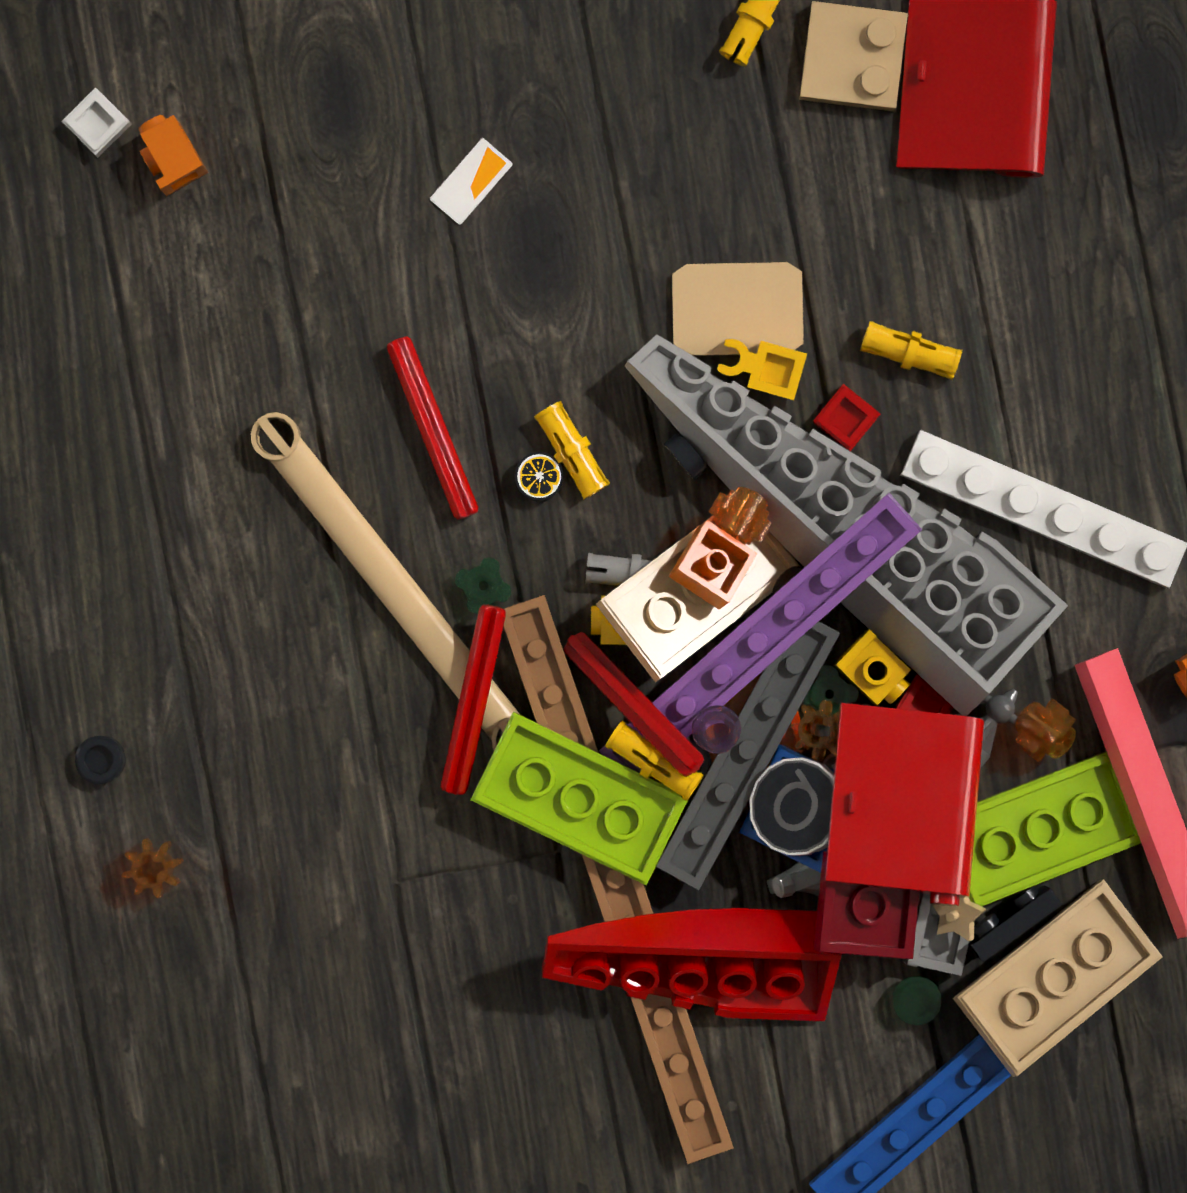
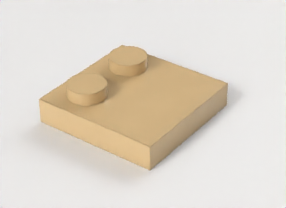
M812 1L799 100L894 112L897 105L908 13Z

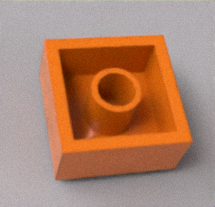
M706 520L695 530L669 577L720 610L732 599L757 553Z

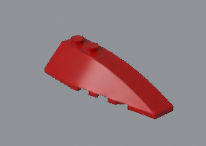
M750 908L683 910L646 914L596 923L550 935L547 937L542 978L597 990H603L608 985L623 988L627 996L646 1000L648 994L671 998L672 1006L689 1010L693 1003L713 1007L715 1015L726 1018L825 1021L842 953L813 950L817 911Z

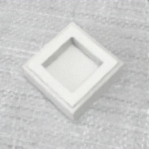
M94 88L62 120L97 158L132 125L97 88Z

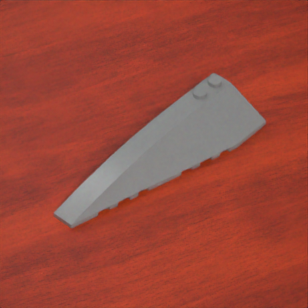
M656 334L625 364L631 375L707 465L804 567L884 496L890 493L922 531L851 592L841 603L961 715L967 716L991 693L1068 607L1063 600L996 539L984 532H981L976 539L959 526L961 518L946 509H943L940 513L917 499L920 493L905 484H902L900 487L881 477V470L816 430L812 429L808 433L790 422L792 416L780 408L774 406L770 410L747 396L750 390L735 381L727 383L712 375L709 365Z

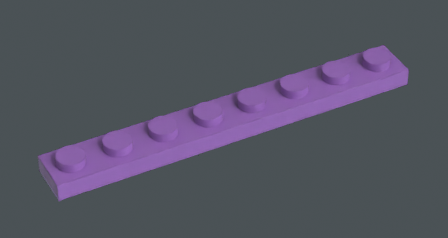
M888 493L657 698L653 704L686 738L689 737L921 532L922 529L895 498ZM631 722L628 724V726L639 732ZM605 746L599 750L602 755L640 773V768Z

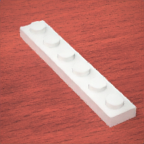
M922 430L917 434L900 475L1164 588H1170L1187 548V542Z

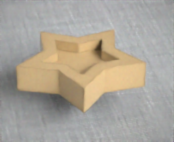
M969 897L960 898L959 906L932 904L940 917L937 935L954 931L969 942L974 940V921L986 908L971 902Z

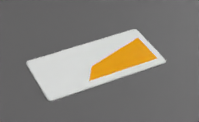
M482 138L430 197V200L460 225L510 169L512 162Z

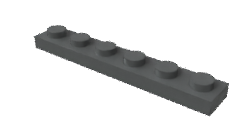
M818 622L763 670L656 867L697 890L700 889L746 806L755 782L768 766L840 634L839 632Z

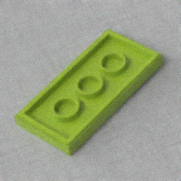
M514 711L471 798V801L644 885H647L687 801L682 799V796L652 778L647 780L639 772Z
M1107 751L977 802L969 897L971 902L980 906L987 905L1141 843Z

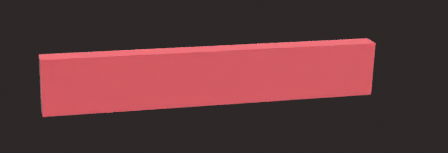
M1118 648L1074 666L1177 939L1187 937V830Z

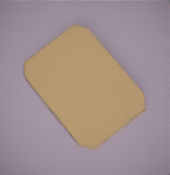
M788 262L686 264L672 274L673 344L690 355H740L737 349L724 345L726 339L739 340L747 346L749 352L756 354L760 341L793 350L803 345L802 271Z

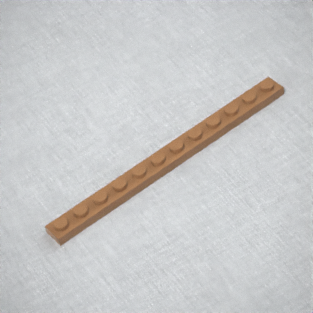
M545 595L505 608L504 629L536 722L598 752ZM582 855L605 922L654 914L644 884ZM648 994L646 1000L631 997L687 1164L733 1149L734 1147L687 1010L672 1006L671 998L653 994Z

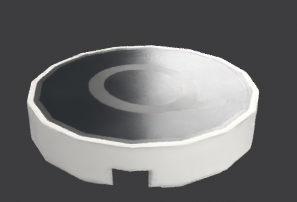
M803 757L783 759L769 766L755 782L750 797V819L758 837L771 849L790 856L810 855L827 848L834 773L826 765Z

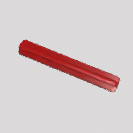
M408 336L393 340L387 344L388 353L453 516L459 520L474 515L478 512V505L413 342Z
M482 605L478 611L441 781V790L450 794L464 795L468 791L506 617L504 609L493 605Z
M580 632L575 636L569 637L568 642L563 648L568 658L681 776L688 777L692 773L695 774L700 769L704 758L694 745L587 634Z

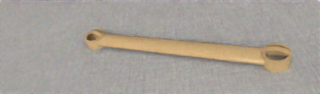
M278 412L267 413L261 416L255 422L251 431V443L255 451L263 458L271 461L457 698L460 699L470 650L302 440L297 424L287 415ZM279 419V421L285 422L291 427L294 433L291 447L278 434L269 422L270 420ZM261 428L280 450L281 455L270 454L262 448L260 437L258 436ZM492 679L481 728L492 740V748L495 750L499 742V738H497L499 730L501 729L504 732L513 711L518 714L520 713Z

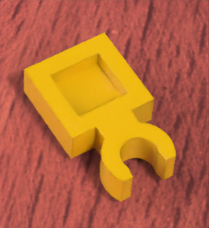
M725 340V346L738 350L740 361L733 367L718 364L717 370L728 376L738 375L743 371L751 373L748 388L790 400L795 399L807 353L760 341L756 354L749 352L747 346L739 340Z

